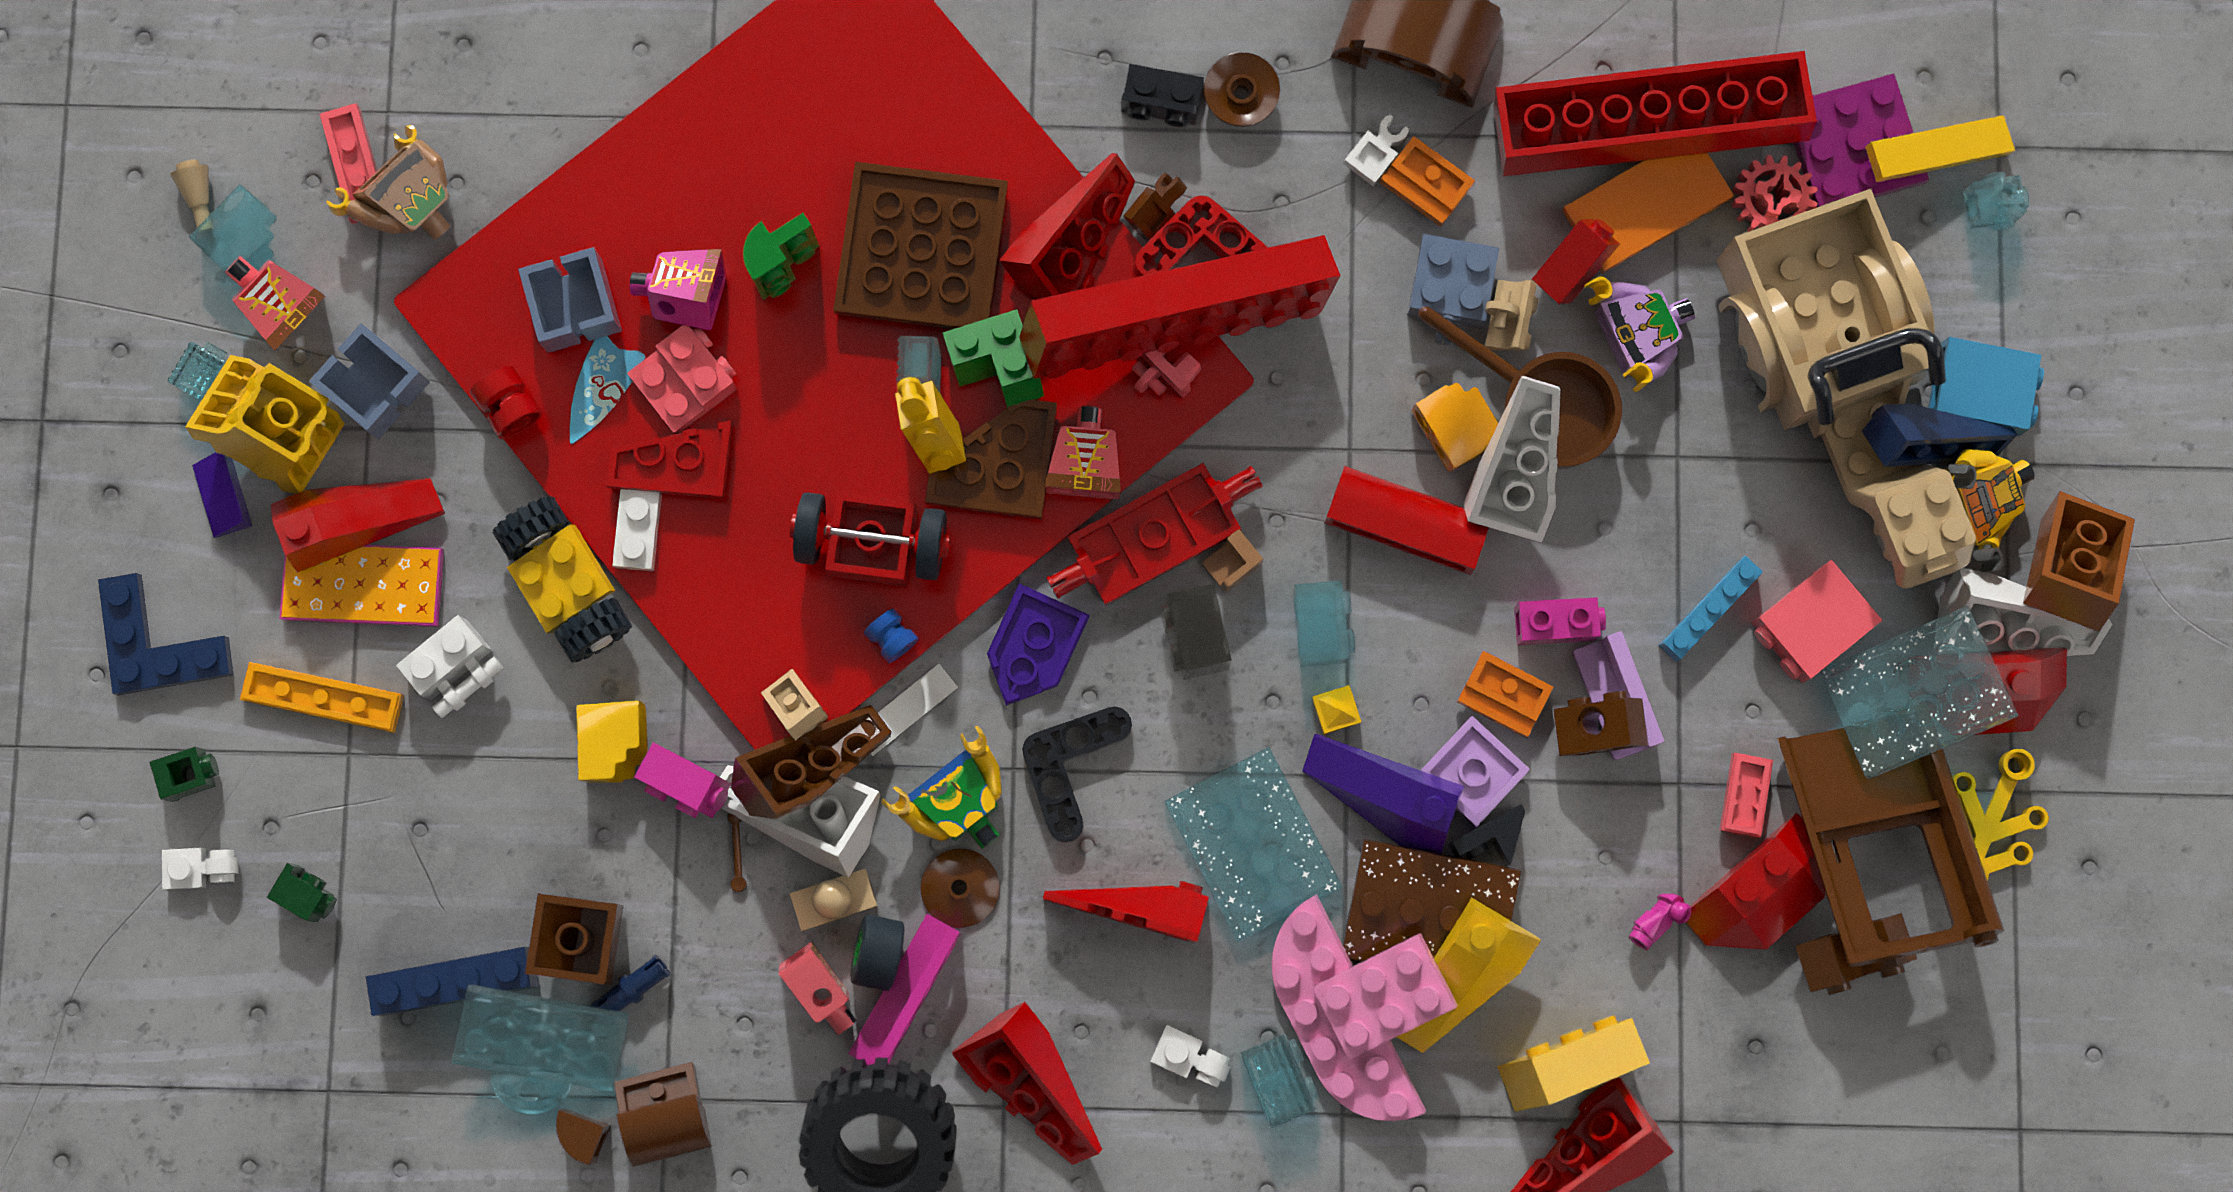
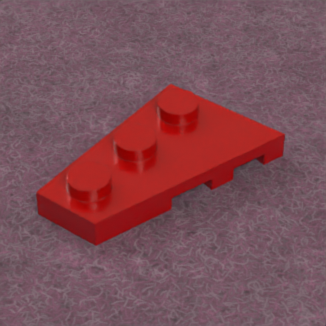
M728 420L706 428H693L662 438L653 437L610 447L605 486L608 489L652 491L663 494L724 499L733 422Z

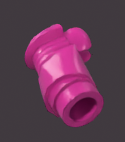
M1668 893L1658 895L1657 899L1659 901H1657L1651 910H1647L1633 922L1634 926L1628 938L1636 946L1648 951L1652 944L1672 926L1673 921L1678 924L1687 922L1691 916V907L1684 903V899L1681 896Z

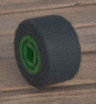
M874 915L864 916L853 952L850 972L852 984L884 991L891 989L898 971L904 942L905 928L902 921Z

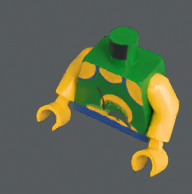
M975 726L979 737L974 742L966 741L963 733L960 735V740L966 750L907 795L902 789L894 786L893 789L899 793V800L895 804L890 805L882 799V804L891 813L898 814L916 833L939 841L947 840L950 837L957 841L969 832L980 848L984 849L1000 836V833L987 817L999 808L996 801L1002 794L1000 766L987 745L984 732L979 726Z

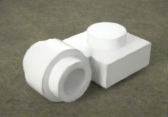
M206 848L162 850V890L207 888V875H210V883L235 882V874H239V859L234 857V850H211L210 858L207 859Z
M1166 1025L1150 1061L1185 1078L1188 1077L1193 1065L1196 1067L1195 1069L1199 1070L1196 1076L1197 1079L1217 1088L1220 1081L1225 1082L1231 1068L1227 1066L1231 1058L1211 1049H1208L1206 1056L1203 1054L1201 1056L1198 1055L1203 1041Z

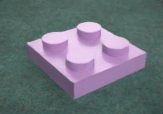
M1471 716L1420 771L1464 786L1457 811L1476 828L1530 769L1478 720Z

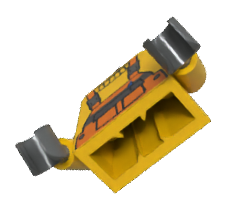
M1965 449L1960 453L1955 464L1949 465L1944 470H1947L1953 479L1975 533V545L1979 546V548L1973 552V557L1975 561H1982L1981 572L2000 571L2004 561L2002 552L1999 549L2001 539L2014 521V518L2025 509L2026 505L2020 487L2034 480V471L2025 460L2012 464L2009 460L1996 456L1991 451Z

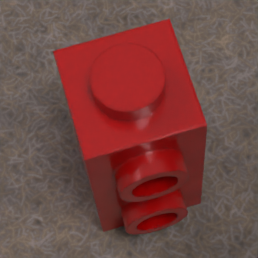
M1598 218L1596 220H1579L1533 276L1532 280L1559 305L1572 303L1584 289V284L1594 277L1619 247L1620 243L1612 237L1615 233L1614 230Z

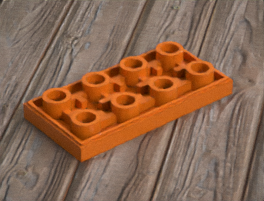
M1708 153L1644 160L1564 206L1562 212L1572 228L1575 227L1579 220H1596L1598 218L1614 230L1615 233L1612 237L1620 245L1599 269L1601 274H1604L1732 200L1735 195Z

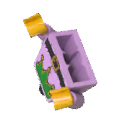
M1602 276L1584 284L1585 288H1592L1596 296L1588 300L1590 305L1606 301L1599 305L1595 311V316L1623 373V377L1632 376L1636 380L1637 385L1632 390L1636 393L1648 383L1664 376L1678 355L1677 345L1683 339L1679 325L1695 319V312L1690 301L1684 298L1669 305L1660 289L1651 291L1644 285L1609 282L1607 278Z

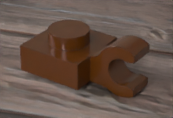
M1165 172L1156 181L1155 190L1146 187L1123 217L1145 241H1149L1176 214L1170 207L1184 194L1187 186L1179 177L1176 176L1172 179Z

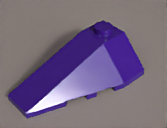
M1318 734L1313 736L1302 772L1399 846L1442 854L1464 789L1463 785Z

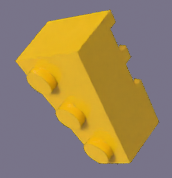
M1615 1015L1605 1017L1592 1023L1594 1030L1584 1034L1582 1028L1570 1031L1559 1036L1560 1043L1549 1046L1548 1042L1538 1044L1526 1049V1056L1497 1066L1514 1111L1551 1105L1650 1064L1633 1019L1628 1018L1617 1021Z

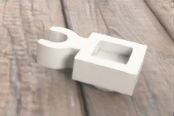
M1387 115L1381 121L1378 131L1379 135L1376 137L1367 131L1343 163L1373 187L1398 156V153L1391 147L1401 145L1408 135L1409 129L1406 126L1397 135H1392L1388 132L1387 127L1390 126L1393 120L1391 115Z

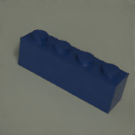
M524 946L366 976L371 1016H387L540 987L539 976L525 974L529 947Z

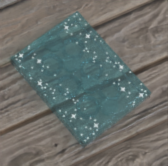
M1968 605L1820 671L1867 779H1871L2019 716Z
M1270 747L1164 801L1237 942L1287 917L1299 905L1314 895L1321 899L1343 887Z

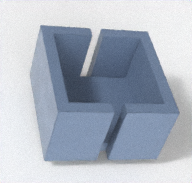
M594 247L561 256V263L569 273L565 276H562L561 270L552 259L518 269L538 342L547 353L580 344L579 336L584 335L588 341L622 332L604 264Z
M360 323L338 348L353 364L347 368L332 355L309 382L379 440L400 417L401 413L397 410L398 406L402 403L408 408L430 381L366 326Z

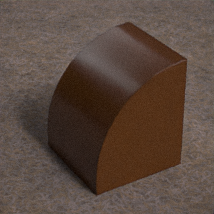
M567 1108L560 1109L556 1119V1131L560 1144L575 1160L587 1165L595 1164L611 1125Z

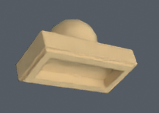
M865 868L852 872L849 878L843 875L790 893L801 931L878 907Z

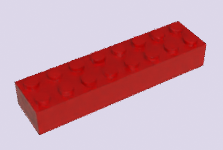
M1805 51L1502 86L1495 88L1493 103L1503 177L1810 141L1817 123Z
M1322 235L1033 300L1030 303L1019 339L1033 378L1044 376L1051 379L1058 378L1070 370L1083 367L1086 370H1092L1101 367L1108 361L1117 359L1131 361L1143 353L1155 350L1159 353H1165L1177 348L1181 344L1190 342L1204 344L1216 336L1224 334L1238 336L1254 327L1265 325L1267 328L1281 325L1286 320L1297 317L1303 320L1311 319L1322 312L1341 275L1326 237Z

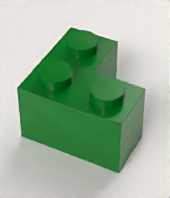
M1017 309L943 332L959 387L997 376L1007 407L1027 400L1044 397L1041 379L1033 378L1019 339L1023 325Z

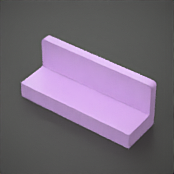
M1622 631L1608 635L1601 641L1574 650V660L1592 703L1603 701V694L1617 691H1627V697L1643 699L1649 746L1610 751L1612 758L1618 760L1665 742ZM1600 715L1598 717V722L1602 730L1604 727V719L1602 715Z

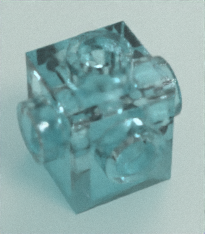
M2005 172L1988 174L1983 176L1982 180L1974 181L1963 192L1970 229L1991 226L1992 231H2000L2015 226V222L2027 213L2029 206V194L2026 187H2022L2020 175L2006 177Z

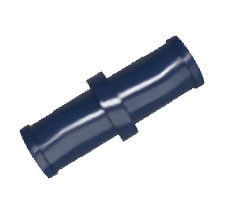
M655 954L652 959L629 976L627 974L622 975L618 978L619 983L597 1000L591 1002L595 1013L603 1022L607 1023L613 1016L632 1002L639 1003L644 999L643 994L665 977L671 975L667 969L668 967Z

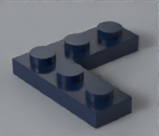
M132 573L98 579L112 694L119 696L234 676L230 642L227 636L223 635L151 648L141 574Z

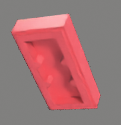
M1732 753L1719 831L1761 838L1773 760Z

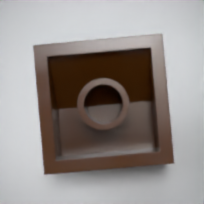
M538 893L525 974L612 985L624 906Z

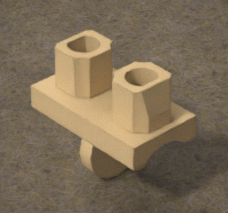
M1498 280L1494 301H1488L1485 312L1491 315L1485 347L1490 350L1524 351L1529 349L1532 337L1528 331L1530 317L1537 312L1539 299L1535 296L1537 286L1532 280L1522 282Z

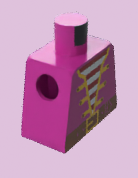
M722 250L662 252L657 256L652 273L633 272L631 274L630 293L634 296H648L651 314L655 319L711 330L727 278Z

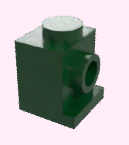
M192 747L149 762L161 800L175 802L180 800V798L216 787L213 777L219 775L218 764L213 754L206 755L205 749ZM193 767L196 778L188 781L186 773Z
M287 863L266 898L306 921L319 922L320 918L325 919L331 913L337 901L334 894L324 889L327 882L309 872H305L302 877L301 874L305 868Z

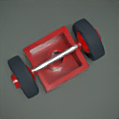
M836 492L832 523L827 524L825 496L817 493H803L798 505L797 514H793L790 525V538H793L794 561L802 564H816L822 544L826 538L829 540L825 570L830 577L907 587L914 546L916 577L925 580H937L941 570L942 559L948 558L951 535L946 534V511L932 508L925 509L920 528L916 531L915 535L918 514L915 502Z

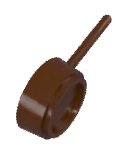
M1424 306L1419 309L1418 316L1421 321L1511 383L1506 395L1505 409L1521 376L1560 387L1557 469L1573 468L1589 462L1602 454L1613 442L1621 424L1622 401L1616 383L1600 364L1581 354L1552 352L1531 360L1518 370L1430 307Z

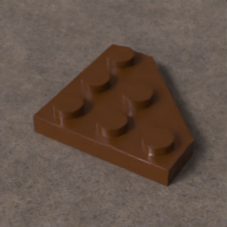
M1027 400L1008 406L991 421L984 423L962 441L966 462L929 474L925 499L926 505L1042 520L1046 494L1045 484L1049 471L1057 403Z

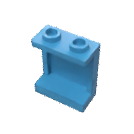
M1948 337L1941 343L1944 351L1946 382L1942 385H1932L1928 408L2012 428L2018 437L2035 425L2038 416V405L2034 404L2036 390L2040 389L2044 378V368L2040 367V354L1954 337Z

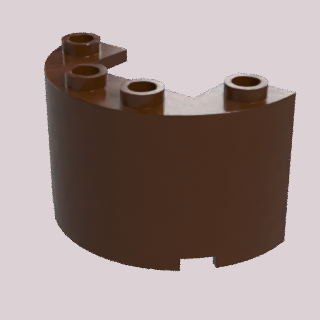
M1351 0L1330 57L1365 70L1370 58L1441 83L1437 96L1473 108L1503 27L1501 9L1489 0Z

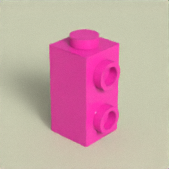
M1598 597L1518 602L1514 607L1517 646L1595 641L1601 636V631L1606 629L1604 607H1598Z
M654 742L634 776L636 779L647 784L644 792L665 802L668 795L678 800L675 806L676 809L695 819L699 812L713 818L716 812L726 803L728 789L731 786L730 782Z

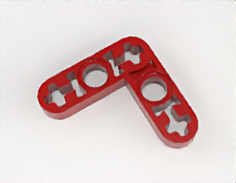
M1200 195L1190 199L1139 250L1133 263V273L1135 277L1174 269L1200 242L1204 243L1220 258L1242 254L1245 246L1250 248L1248 252L1269 247L1217 202L1208 196ZM1202 210L1207 211L1206 219L1200 218L1194 224L1192 230L1189 224L1192 222L1195 211L1198 213ZM1171 232H1178L1185 237L1186 245L1178 249L1173 248L1166 242V235ZM1223 232H1232L1237 235L1240 244L1235 248L1225 247L1220 242L1219 235ZM1160 251L1163 257L1160 259L1157 269L1152 268L1146 271L1144 269L1145 261L1148 263L1152 262Z

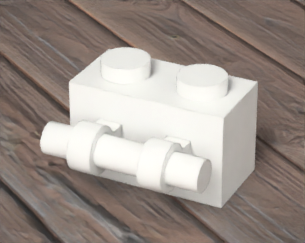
M459 615L454 617L396 665L421 696L433 700L442 693L443 698L432 706L441 718L445 717L453 709L456 711L467 704L465 699L481 686L483 688L489 686L494 682L492 677L504 668L495 656L483 665L479 662L493 650L470 622ZM469 670L471 675L454 688L452 683Z

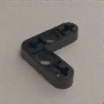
M1116 706L1108 707L1033 733L1024 741L1022 748L1024 760L1049 832L1058 842L1070 843L1075 841L1082 834L1084 827L1083 819L1063 762L1124 741L1131 732L1132 722L1128 712L1123 708ZM1114 714L1117 720L1124 719L1126 724L1121 726V734L1114 736L1112 730H1107L1100 733L1104 741L1095 743L1094 730L1088 723L1089 721L1097 720L1098 728L1108 723L1109 715ZM1073 727H1081L1089 735L1088 743L1080 749L1072 748L1066 742V734ZM1041 740L1043 745L1050 744L1052 750L1046 753L1049 766L1057 762L1059 769L1046 770L1039 776L1035 775L1034 769H1042L1037 756L1030 757L1029 751L1034 749L1033 742ZM1048 777H1058L1064 783V792L1056 799L1047 798L1042 793V783ZM1067 799L1071 800L1072 806H1066L1064 809L1068 819L1075 818L1077 821V825L1072 827L1073 834L1065 836L1063 831L1056 832L1054 825L1060 823L1057 810L1049 814L1047 806H1056L1062 804Z

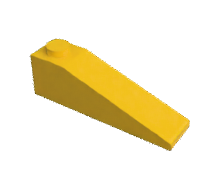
M1471 898L1434 957L1458 1006L1396 1038L1424 1053L1517 977L1539 945L1541 939Z

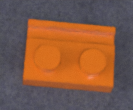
M1413 136L1391 164L1388 171L1381 177L1379 183L1436 225L1442 227L1449 215L1452 214L1472 188L1475 180Z
M1483 650L1456 702L1512 732L1528 738L1553 686Z

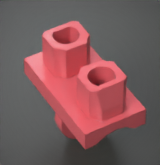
M1155 350L1143 353L1141 357L1151 368L1147 369L1140 361L1132 367V370L1140 377L1134 386L1139 393H1143L1148 388H1151L1160 396L1167 389L1158 380L1160 376L1182 398L1191 391L1190 383L1201 370V366L1188 352H1185L1173 365L1163 357L1167 352L1159 353Z

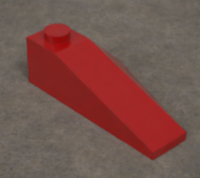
M1111 153L1022 231L999 260L1018 287L1035 299L1092 287L1095 278L1091 275L1099 257H1105L1109 247L1105 244L1112 224L1119 222L1136 182L1118 154Z
M431 478L307 489L270 504L272 522L284 554L297 573L445 514Z
M1180 881L1179 887L1169 885L1044 891L1042 899L1196 944L1209 896L1201 894L1203 887Z
M1026 1002L1000 1013L951 1053L980 1089L985 1093L989 1089L994 1091L1008 1103L1004 1109L1014 1117L1018 1112L1035 1126V1134L1072 1165L1096 1156L1102 1151L1100 1142L1050 1033Z
M1618 1076L1609 1080L1584 1099L1577 1108L1580 1114L1567 1130L1564 1128L1560 1129L1554 1137L1557 1140L1556 1144L1544 1158L1535 1160L1511 1192H1608L1642 1176L1671 1155L1674 1150L1656 1122L1622 1078Z

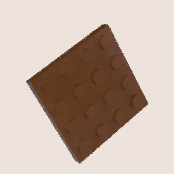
M855 162L833 309L834 314L947 329H956L990 318L1008 181Z

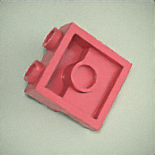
M682 325L656 345L658 350L627 373L674 434L682 432L737 390L736 385L731 380L736 375V372L723 356L717 360L712 356L708 348L713 344L701 328L692 330L687 325Z

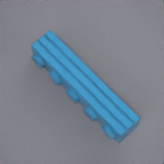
M1747 556L1742 557L1670 632L1659 646L1676 662L1682 659L1763 571Z

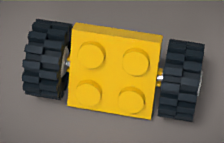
M541 497L537 502L533 500L527 506H521L516 509L517 512L508 514L505 517L506 520H501L497 524L498 526L494 527L492 533L510 561H515L507 567L508 571L545 632L550 634L555 632V637L572 663L580 662L583 658L585 660L594 653L602 652V649L612 646L613 642L619 641L623 638V635L630 631L629 629L632 628V624L617 599L603 600L615 592V589L576 525L569 523L554 497Z

